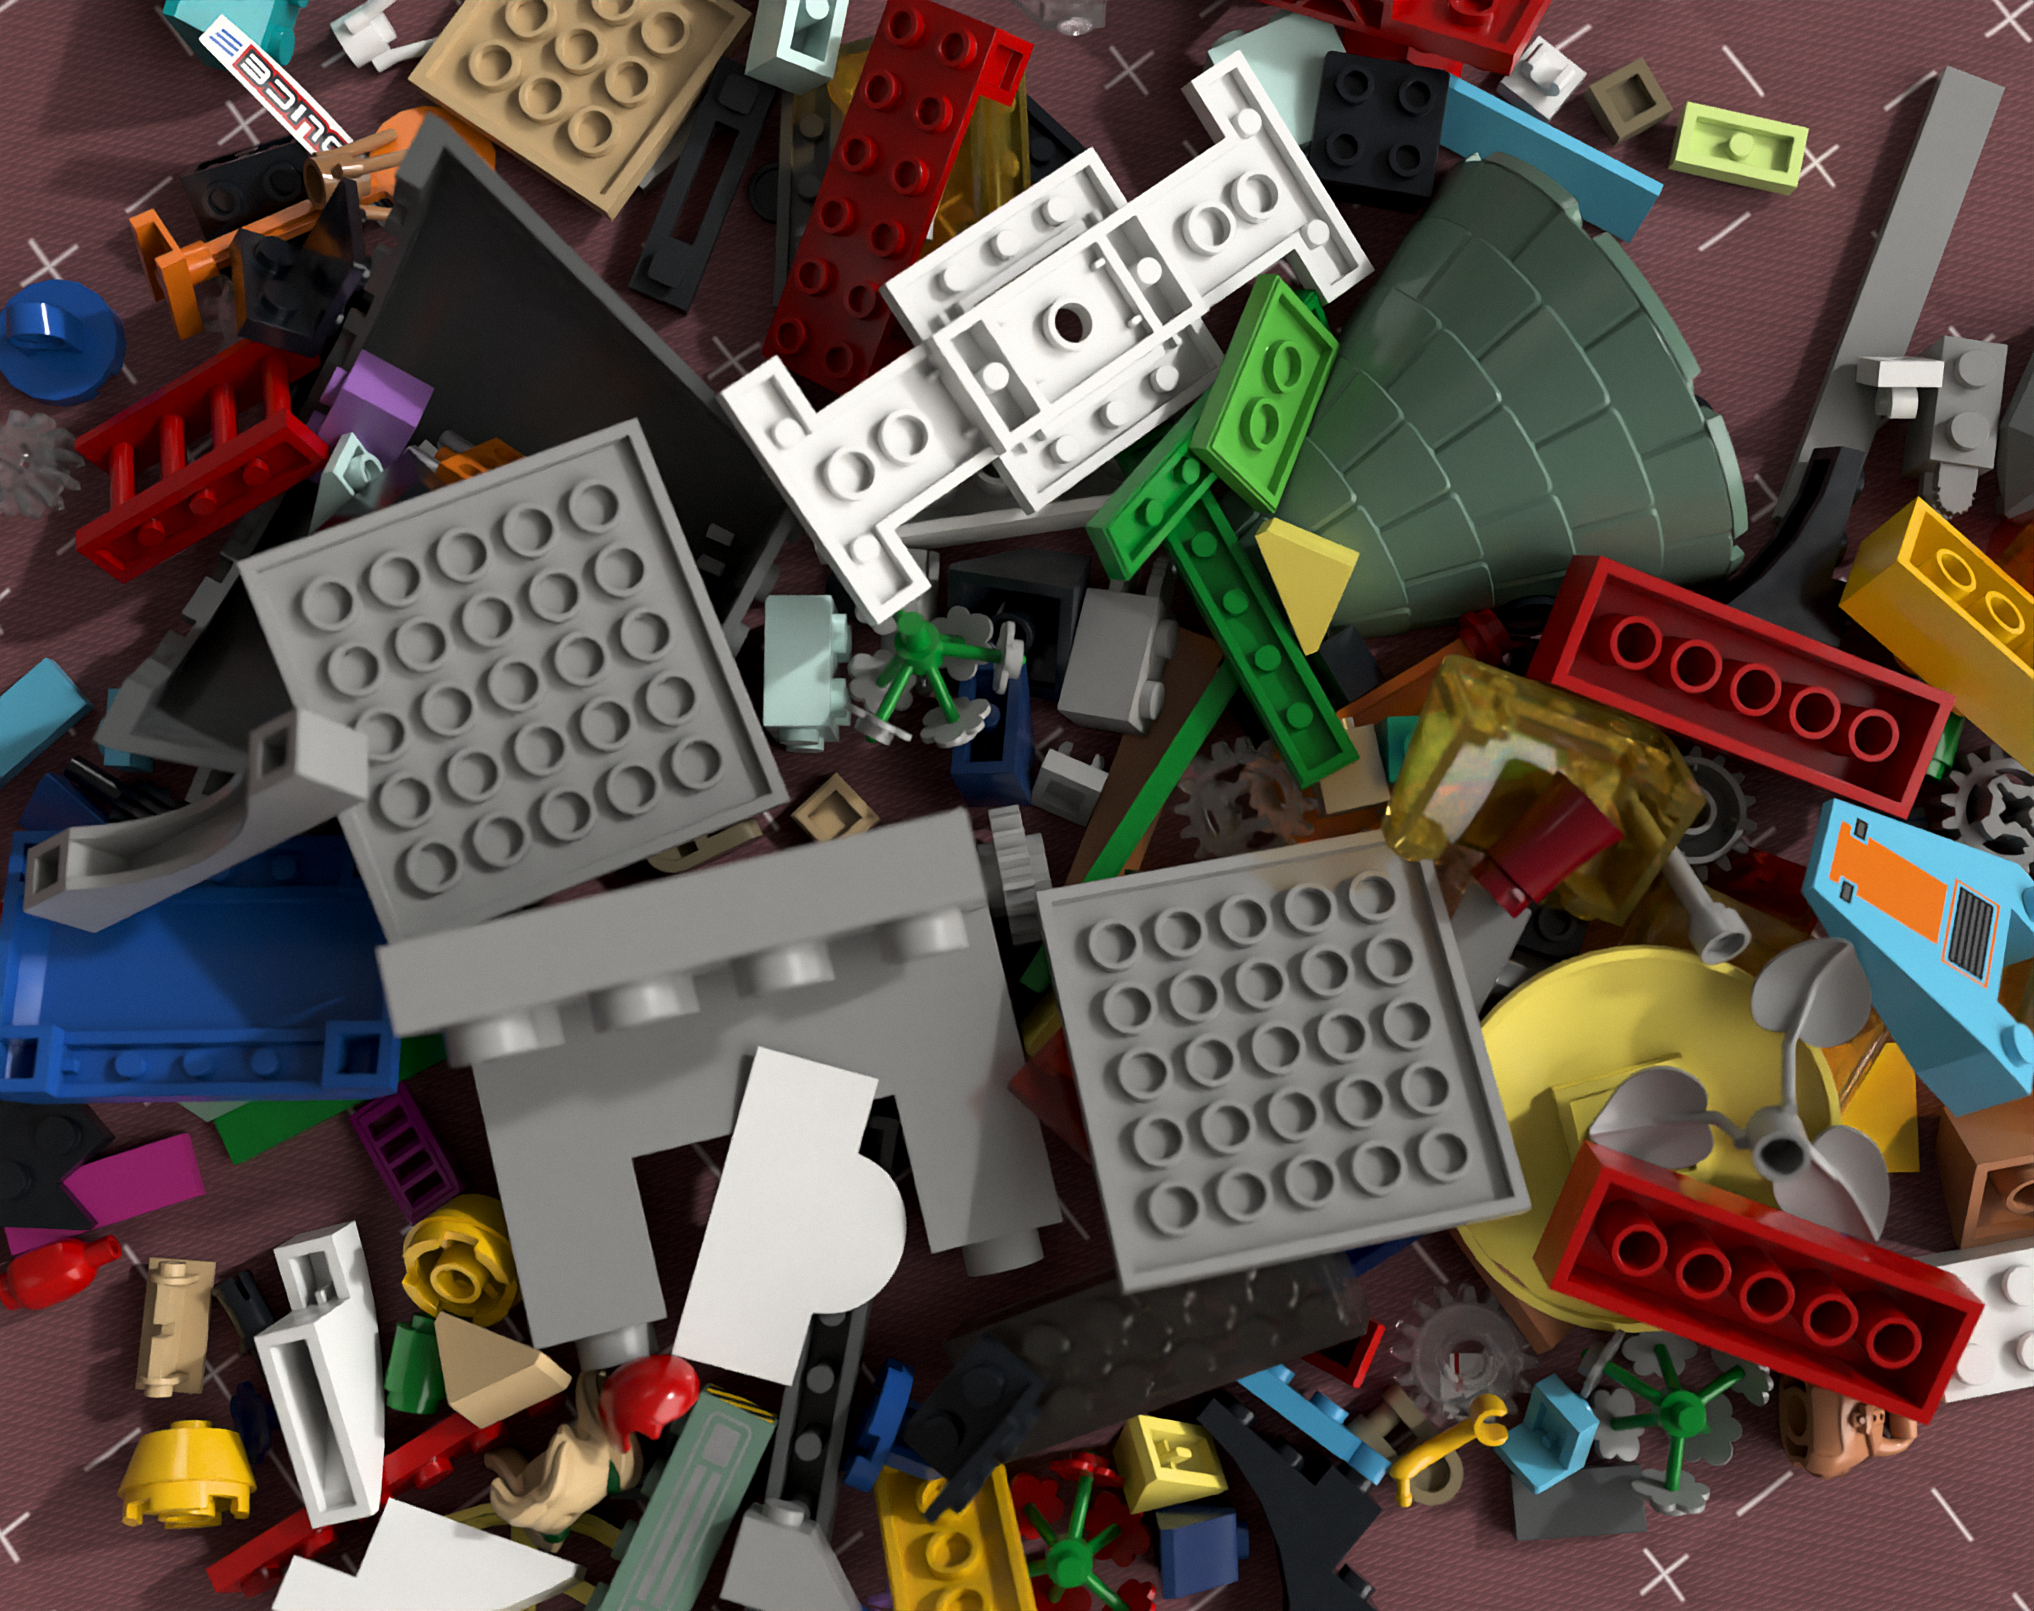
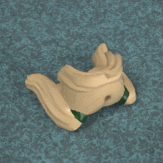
M605 1368L581 1371L575 1389L578 1421L571 1428L567 1424L558 1427V1434L551 1439L548 1450L537 1456L530 1463L520 1451L512 1446L496 1448L484 1455L486 1468L495 1471L499 1475L491 1483L492 1491L490 1495L493 1510L498 1517L506 1520L511 1526L522 1527L530 1540L538 1548H542L546 1552H558L565 1539L569 1537L571 1525L583 1512L595 1506L606 1495H618L622 1491L635 1487L642 1478L644 1457L635 1432L630 1433L629 1436L630 1450L627 1454H621L610 1447L599 1420V1398L603 1384L607 1380Z

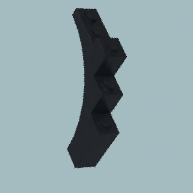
M1844 446L1814 448L1797 495L1770 540L1738 576L1715 592L1709 599L1828 646L1839 647L1841 637L1850 628L1853 618L1838 606L1847 582L1832 579L1834 569L1841 563L1847 550L1848 537L1845 528L1851 506L1856 503L1863 490L1865 475L1861 468L1866 452ZM1513 636V650L1508 654L1498 698L1663 737L1664 731L1525 678L1540 639Z
M1207 1389L1194 1404L1192 1410L1196 1419L1234 1458L1257 1495L1274 1540L1282 1584V1611H1379L1370 1598L1376 1589L1364 1576L1346 1562L1339 1571L1335 1568L1383 1510L1369 1494L1376 1485L1343 1460L1337 1466L1324 1454L1306 1474L1303 1469L1309 1460L1281 1435H1278L1271 1443L1252 1426L1259 1417L1230 1391L1221 1400L1210 1389Z

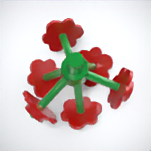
M1094 1451L1071 1452L1070 1460L1065 1459L1062 1462L1051 1461L1049 1468L1057 1472L1058 1476L1078 1482L1068 1533L1057 1536L1050 1526L1061 1518L1065 1507L1063 1500L1056 1494L1058 1484L1052 1477L1045 1476L1038 1480L1032 1473L1024 1472L1015 1476L1009 1484L1020 1537L1024 1535L1028 1540H1035L1041 1537L1047 1545L1044 1558L1026 1563L1036 1610L1090 1611L1092 1598L1090 1593L1080 1586L1083 1583L1105 1603L1101 1611H1156V1605L1152 1601L1156 1593V1587L1150 1581H1145L1141 1584L1137 1579H1129L1115 1593L1091 1572L1093 1556L1101 1561L1112 1558L1118 1566L1128 1567L1134 1562L1135 1555L1144 1554L1151 1548L1153 1543L1150 1529L1141 1522L1144 1513L1140 1512L1131 1515L1128 1503H1125L1117 1492L1106 1490L1100 1493L1095 1499L1094 1508L1087 1510L1092 1485L1097 1487L1111 1486L1123 1488L1126 1484L1124 1477L1116 1475L1114 1471L1109 1469L1110 1461L1096 1455ZM1083 1526L1090 1532L1087 1537V1543L1081 1538Z

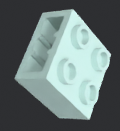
M1282 9L1268 20L1267 25L1247 34L1244 30H1235L1216 40L1212 44L1211 49L1207 51L1203 73L1237 50H1240L1301 151L1307 157L1324 57L1329 51L1347 52L1333 24Z
M768 595L765 600L763 726L776 742L786 745V751L823 752L824 742H839V726H850L851 712L844 708L847 702L851 703V697L848 694L846 678H840V663H849L852 656L851 625H847V614L838 613L831 595Z

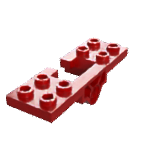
M1248 0L1261 2L1412 47L1421 53H1432L1466 63L1482 71H1492L1506 76H1510L1551 3V0Z

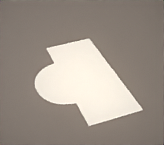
M758 1046L676 1335L672 1355L792 1386L812 1313L832 1314L854 1309L873 1298L887 1284L900 1262L905 1245V1208L900 1192L891 1177L875 1162L858 1153L879 1079Z

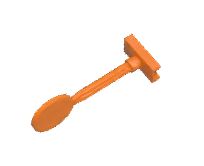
M421 106L400 111L382 123L376 134L387 129H394L398 135L397 139L370 151L369 155L370 158L408 149L429 111L444 120L494 171L496 169V152L491 140L442 107ZM398 167L370 173V194L361 197L359 204L369 205L381 199H389L394 204V200H392L395 188L394 174ZM306 199L241 228L287 241L312 230L323 210L316 209L310 199ZM154 209L129 218L150 294L156 303L166 299L177 336L182 341L204 331L193 287L219 276L218 270L231 265L230 244L238 229L207 243L199 240L179 248Z

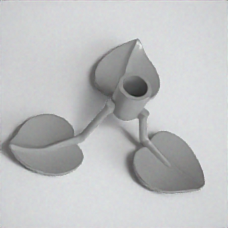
M1819 938L1801 942L1772 958L1761 969L1754 981L1750 996L1751 1012L1754 1020L1766 1030L1785 1032L1782 1040L1781 1102L1779 1106H1767L1756 1111L1749 1118L1746 1129H1740L1722 1113L1706 1111L1708 1104L1707 1092L1701 1081L1694 1075L1677 1067L1651 1066L1632 1073L1616 1087L1589 1126L1590 1138L1598 1145L1606 1146L1660 1167L1680 1169L1695 1165L1709 1156L1714 1145L1709 1125H1715L1733 1139L1734 1146L1737 1149H1750L1756 1170L1763 1177L1772 1181L1773 1194L1777 1204L1784 1212L1837 1232L1853 1235L1870 1242H1877L1885 1225L1890 1196L1887 1167L1880 1149L1868 1135L1846 1125L1830 1126L1822 1130L1810 1143L1807 1140L1802 1122L1796 1114L1798 1108L1795 1102V1046L1798 1037L1811 1046L1829 1048L1854 1038L1868 1020L1872 1003L1871 989L1853 944L1842 938Z

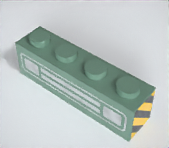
M710 1382L706 1385L695 1404L684 1415L673 1421L670 1432L680 1436L669 1460L660 1456L656 1458L640 1492L641 1495L651 1499L640 1523L630 1518L627 1520L610 1557L621 1562L610 1586L600 1581L598 1582L584 1611H691L780 1417L778 1414Z

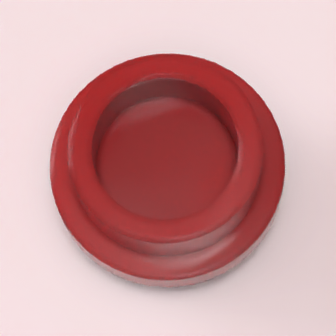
M1488 608L1476 614L1468 611L1459 616L1462 630L1455 634L1456 640L1461 639L1475 663L1479 664L1482 662L1491 670L1502 665V657L1511 652L1513 646L1505 627L1498 617Z

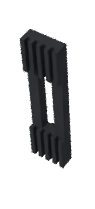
M725 56L720 58L628 285L629 291L635 294L637 292L647 299L651 298L659 304L668 305L669 308L677 309L685 315L689 313L710 261L711 253L779 91V88L745 75V65ZM721 126L725 128V131L729 133L735 132L738 135L693 245H689L671 237L713 131L715 127Z

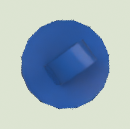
M50 279L30 284L10 298L0 313V370L13 387L42 404L69 407L89 402L99 395L96 390L106 383L111 373L117 376L123 367L127 342L121 319L109 307L103 297L79 282Z
M891 1356L884 1361L872 1385L881 1389L880 1396L874 1394L868 1407H863L844 1461L842 1471L845 1472V1475L841 1480L842 1485L866 1494L872 1489L883 1465L921 1479L936 1480L943 1478L896 1435L922 1405L909 1399L915 1373L914 1365Z

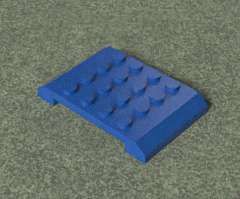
M64 830L13 831L0 922V1100L30 1104L367 1100L397 1093L401 1037H395L376 948L388 946L389 943L345 833L343 835L293 836L115 924L93 933L23 912L28 849Z

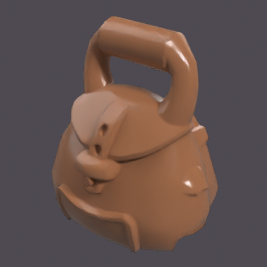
M1781 1373L1779 1383V1422L1783 1448L1787 1459L1796 1468L1806 1469L1814 1477L1825 1480L1838 1476L1843 1477L1852 1467L1858 1465L1867 1457L1893 1456L1906 1450L1918 1436L1916 1421L1889 1412L1891 1438H1885L1882 1436L1885 1421V1411L1883 1409Z

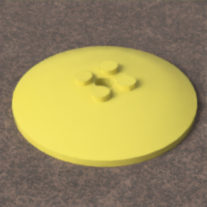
M1658 945L1617 946L1591 951L1564 960L1539 972L1504 997L1479 1023L1532 1208L1523 1214L1459 1226L1457 1228L1477 1261L1510 1293L1545 1314L1585 1328L1608 1332H1617L1620 1328L1626 1333L1663 1331L1654 1326L1549 1289L1532 1258L1583 1140L1586 1139L1594 1142L1589 1136L1591 1122L1616 1087L1632 1073L1651 1066H1671L1694 1075L1706 1089L1708 1097L1706 1111L1722 1113L1740 1129H1746L1749 1118L1756 1111L1767 1106L1780 1105L1782 1040L1785 1032L1766 1030L1754 1020L1751 1012L1750 996L1755 977L1727 962L1715 965L1705 964L1697 952L1693 950ZM1798 1037L1795 1046V1102L1798 1108L1796 1114L1802 1122L1807 1140L1811 1143L1822 1130L1830 1126L1841 1125V1112L1833 1076L1821 1048L1811 1046ZM1709 1125L1714 1145L1707 1158L1689 1167L1669 1169L1783 1211L1777 1204L1773 1194L1772 1181L1763 1177L1756 1170L1750 1149H1737L1734 1146L1733 1139L1715 1125ZM1494 1261L1515 1275L1528 1289L1515 1282Z

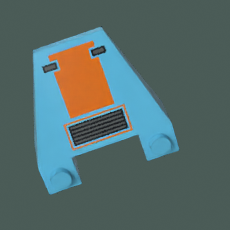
M1836 798L1824 802L1802 893L1830 938H1842L1853 944L1857 958L1870 984L1872 1005L1916 1075L1955 1117L2031 1095L2034 1074V1036L2025 1025L2018 1024L1997 1001L2002 968L2034 957V881L2018 863Z

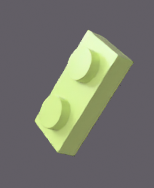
M1687 101L1680 110L1668 169L1789 196L1798 185L1809 128Z

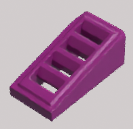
M401 1081L397 1084V1093L378 1097L348 1117L394 1201L411 1227L415 1226L449 1200L459 1195H464L475 1187L406 1081ZM400 1105L406 1116L379 1134L372 1123ZM413 1127L418 1138L395 1154H392L387 1144ZM425 1149L430 1160L406 1175L401 1165ZM438 1171L443 1182L420 1196L414 1186Z

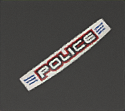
M221 14L201 35L199 41L311 155L313 152L332 150L354 142L307 91L225 16ZM365 154L357 156L362 159L368 158ZM381 199L369 205L392 208L393 203L389 199ZM377 221L384 228L385 222Z

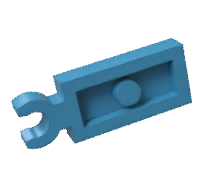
M1242 1349L1228 1369L1233 1379L1337 1457L1342 1458L1375 1485H1378L1392 1465L1390 1461L1342 1424L1349 1413L1318 1390L1315 1391L1310 1399L1289 1384L1296 1374L1265 1350L1258 1359H1255Z

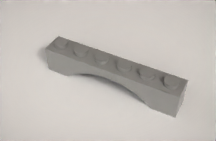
M297 707L250 732L249 753L243 768L227 785L205 799L172 812L141 820L99 826L70 827L28 849L23 912L96 933L368 800V735Z

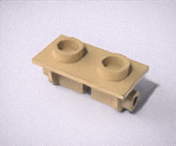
M160 1257L149 1258L135 1389L145 1390V1396L165 1398L171 1397L172 1392L202 1393L216 1262Z

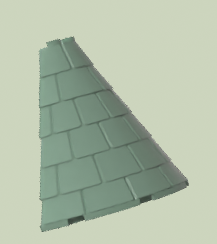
M1496 151L1481 159L1478 152L1450 167L1418 220L1406 231L1372 287L1364 292L1335 338L1341 344V348L1275 513L1255 512L1232 489H1228L1218 503L1299 649H1302L1255 538V534L1262 522L1274 517L1360 553L1322 642L1353 624L1362 639L1405 635L1410 630L1460 625L1459 616L1468 611L1476 614L1483 609H1490L1497 616V611L1501 606L1525 596L1548 595L1556 598L1573 555H1601L1684 589L1713 586L1716 588L1733 576L1743 561V551L1738 545L1733 546V539H1736L1748 530L1747 505L1742 477L1722 416L1705 406L1699 407L1693 395L1694 386L1692 379L1701 370L1678 327L1637 266L1610 233L1606 232L1591 239L1581 228L1582 219L1578 209V200L1545 173L1515 156Z

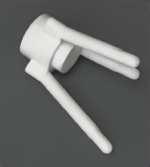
M368 0L366 3L330 23L337 39L355 66L360 68L372 61L379 73L398 62L425 56L438 37L390 49L388 43L398 37L383 11L397 0Z

